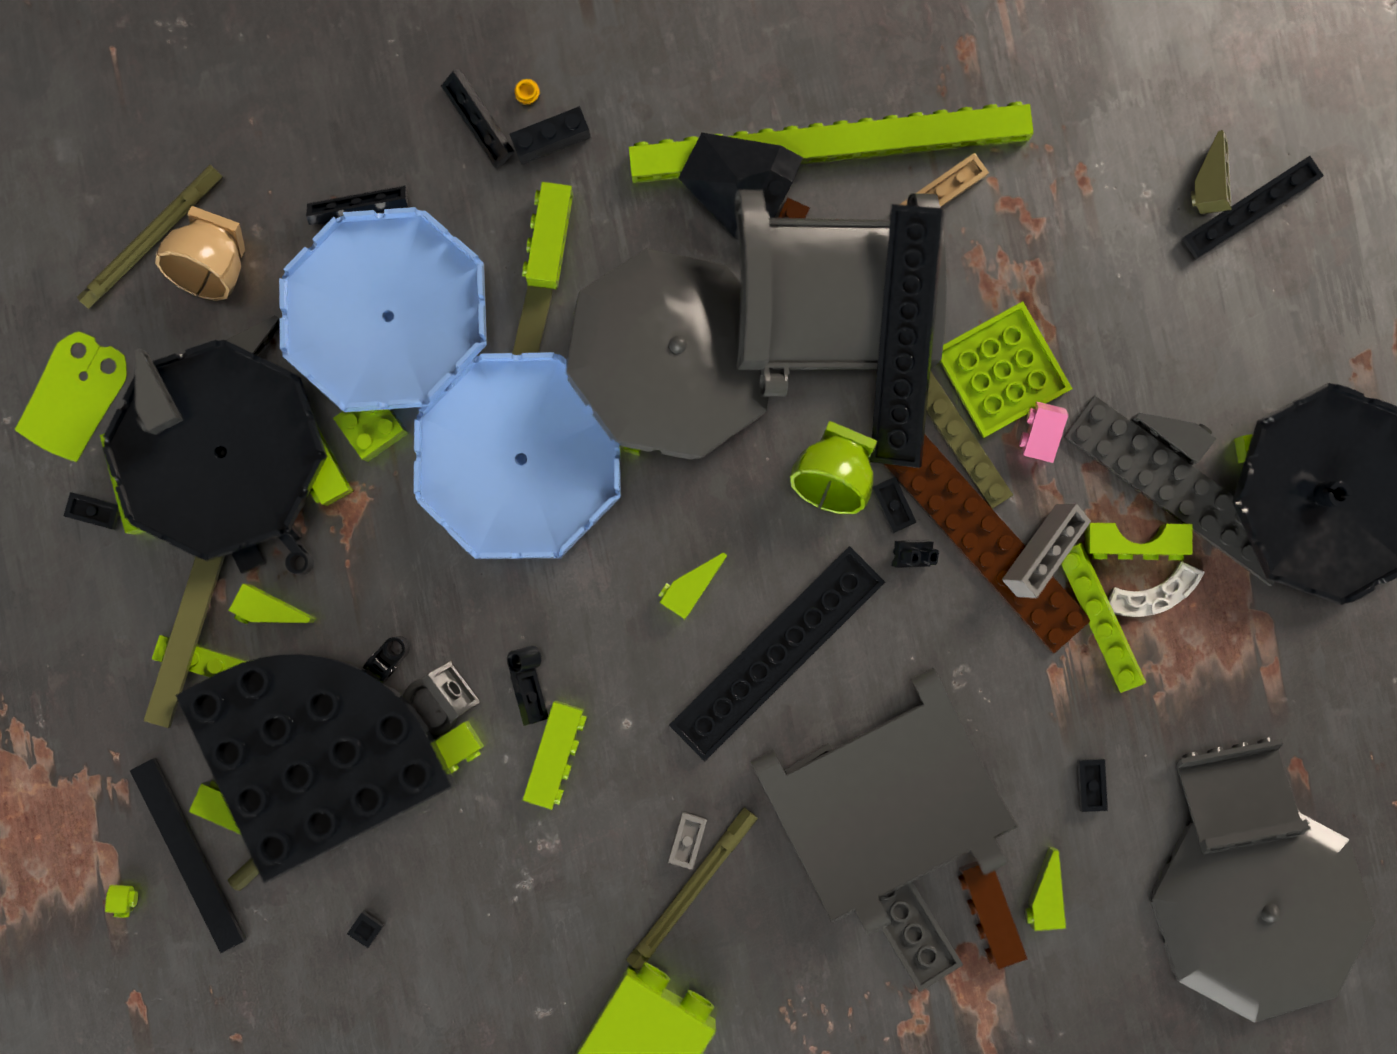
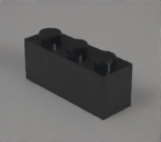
M580 106L509 134L521 165L591 138Z

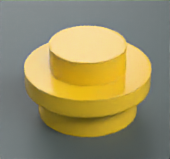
M530 79L519 81L514 91L516 99L525 105L533 104L540 95L537 83Z

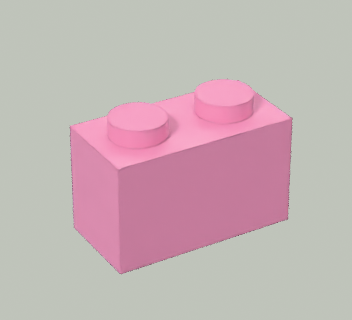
M1036 401L1035 407L1029 409L1026 420L1029 426L1027 432H1022L1019 442L1024 456L1054 463L1068 418L1065 408Z

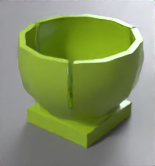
M829 421L821 440L801 452L795 461L790 475L791 487L802 499L818 507L828 482L831 481L821 509L837 514H856L865 508L871 497L873 471L868 459L874 450L877 440Z

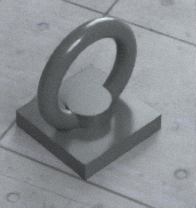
M451 662L430 672L422 679L414 681L403 694V697L412 705L415 693L423 688H427L435 701L447 714L443 724L438 727H428L433 737H439L448 733L455 725L459 716L480 703Z

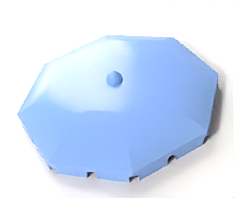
M416 207L384 209V213H376L374 210L343 212V216L339 218L333 217L312 239L313 245L308 249L304 247L283 269L284 275L282 279L279 278V308L282 311V318H280V350L282 351L283 358L343 412L429 407L487 345L484 263L479 259L478 255L457 237H453L443 225L425 210L421 211L417 210Z
M554 352L522 353V355H513L512 353L480 354L466 366L429 407H421L418 410L417 418L414 419V451L416 452V461H414V494L416 500L475 559L561 558L621 498L620 443L613 439L611 441L592 415L593 410L591 407L583 403L567 381L568 376L565 371L567 360L560 354H555Z

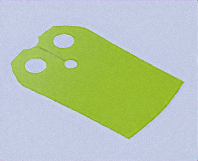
M78 331L68 335L55 346L40 381L14 430L42 449L77 462L99 422L126 380L127 367L125 356L111 346H99L94 337ZM80 342L85 345L86 354L82 358H74L71 355L70 349L73 344ZM106 358H111L116 363V369L111 374L103 373L100 368L101 362ZM83 371L88 374V379L85 381L79 379V374Z

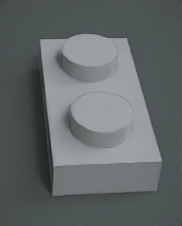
M685 812L682 813L668 863L693 870L707 819Z

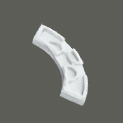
M1181 561L1173 573L1158 586L1144 591H1126L1113 587L1108 600L1115 615L1127 617L1155 615L1173 608V606L1188 597L1200 582L1205 571Z

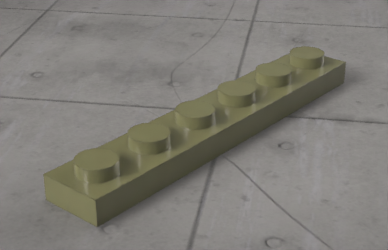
M930 370L927 414L985 502L993 509L1013 496V493Z

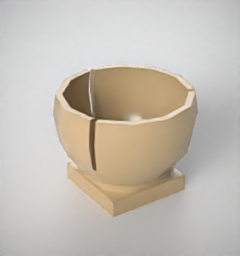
M191 206L187 213L190 224L172 230L166 236L156 254L155 264L167 279L195 296L200 292L211 271L199 297L214 301L227 299L235 288L241 269L240 258H242L245 252L240 223Z

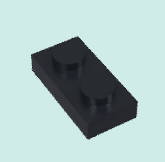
M896 476L872 487L892 533L917 523Z
M70 492L63 516L115 530L120 512L117 504Z
M1105 759L1077 760L1080 811H1108Z

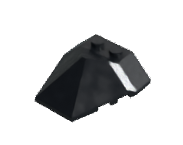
M701 132L678 179L733 237L739 239L735 210L737 190H763L765 211H768L769 218H774L795 179L803 157L781 145Z

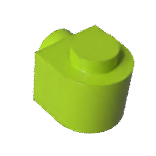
M110 885L106 896L105 912L114 913L113 917H129L130 911H133V907L137 905L138 892L134 891L133 886Z

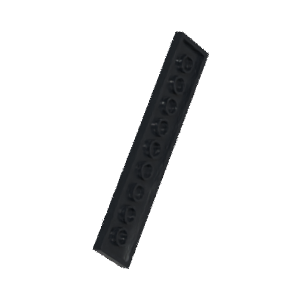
M891 204L872 439L877 440L870 455V462L915 468L922 467L945 208Z
M849 546L669 726L705 762L885 581Z

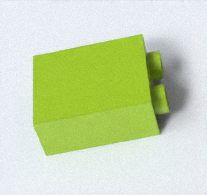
M644 963L639 971L628 965L574 1054H702L716 1032V1019L710 1016L714 1006L707 999L691 990L687 991L683 999L666 988L670 978L649 963Z

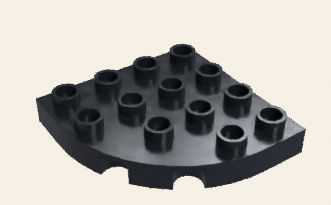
M302 654L261 657L235 665L176 694V698L263 883L273 881L457 786L435 739L413 706L394 688L385 686L378 679L367 674L366 670L345 662Z

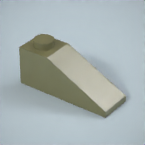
M1224 130L1217 132L1195 179V191H1191L1192 205L1197 206L1201 215L1232 210L1229 150Z

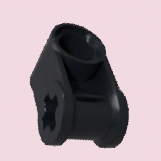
M402 636L388 638L366 661L363 668L365 670L369 669L380 679V682L385 683L395 672L397 666L408 655L410 651L409 641ZM394 641L401 644L402 651L399 655L394 654L391 650V645Z

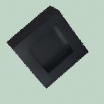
M363 911L347 935L366 948H369L384 925Z

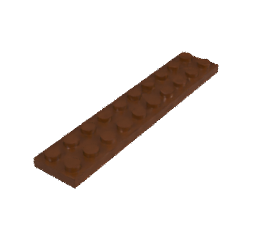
M924 435L922 467L883 465L893 477L896 476L901 486L1052 654H1055L1090 622L1085 611L1053 576L1037 598L1017 597L1002 581L1026 546L926 435Z

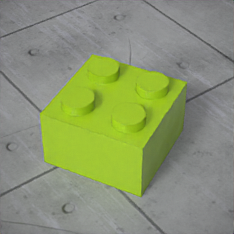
M392 409L356 412L342 411L333 417L360 458L366 462H369L408 434V431Z

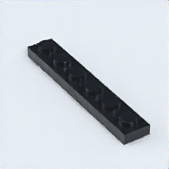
M1308 156L1232 205V210L1223 211L1183 237L1182 240L1194 258L1197 259L1324 177L1312 157Z

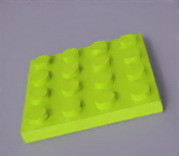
M1023 301L943 345L940 364L982 438L1027 415L1029 409L1035 407L1036 401L1047 404L1073 389Z

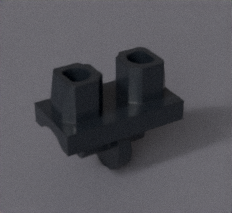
M930 540L895 541V548L893 549L895 557L891 566L904 568L937 565L939 550L933 548L934 542Z

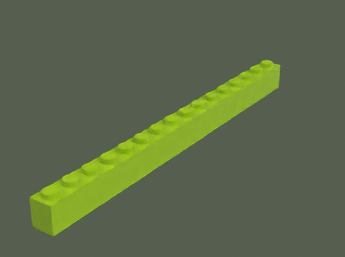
M1012 102L1005 107L990 104L983 106L982 109L973 110L972 107H963L958 109V112L949 113L947 110H937L930 115L915 112L909 114L908 117L898 118L897 115H888L883 117V120L874 121L873 118H862L855 123L841 120L834 122L833 125L823 126L822 123H814L808 125V128L799 129L798 126H787L781 131H773L771 128H766L753 134H748L747 131L735 132L733 136L727 137L781 145L803 157L800 165L1028 141L1034 132L1030 104L1023 105L1022 102ZM686 137L683 139L684 141L674 142L672 139L660 140L659 144L650 145L648 142H637L634 146L629 147L633 183L678 178L698 137Z

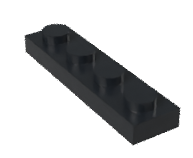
M460 69L453 70L441 87L494 167L502 166L515 152L462 71Z
M406 185L307 203L306 218L308 224H326L333 217L339 218L343 216V212L374 210L378 213L383 212L384 209L408 207Z

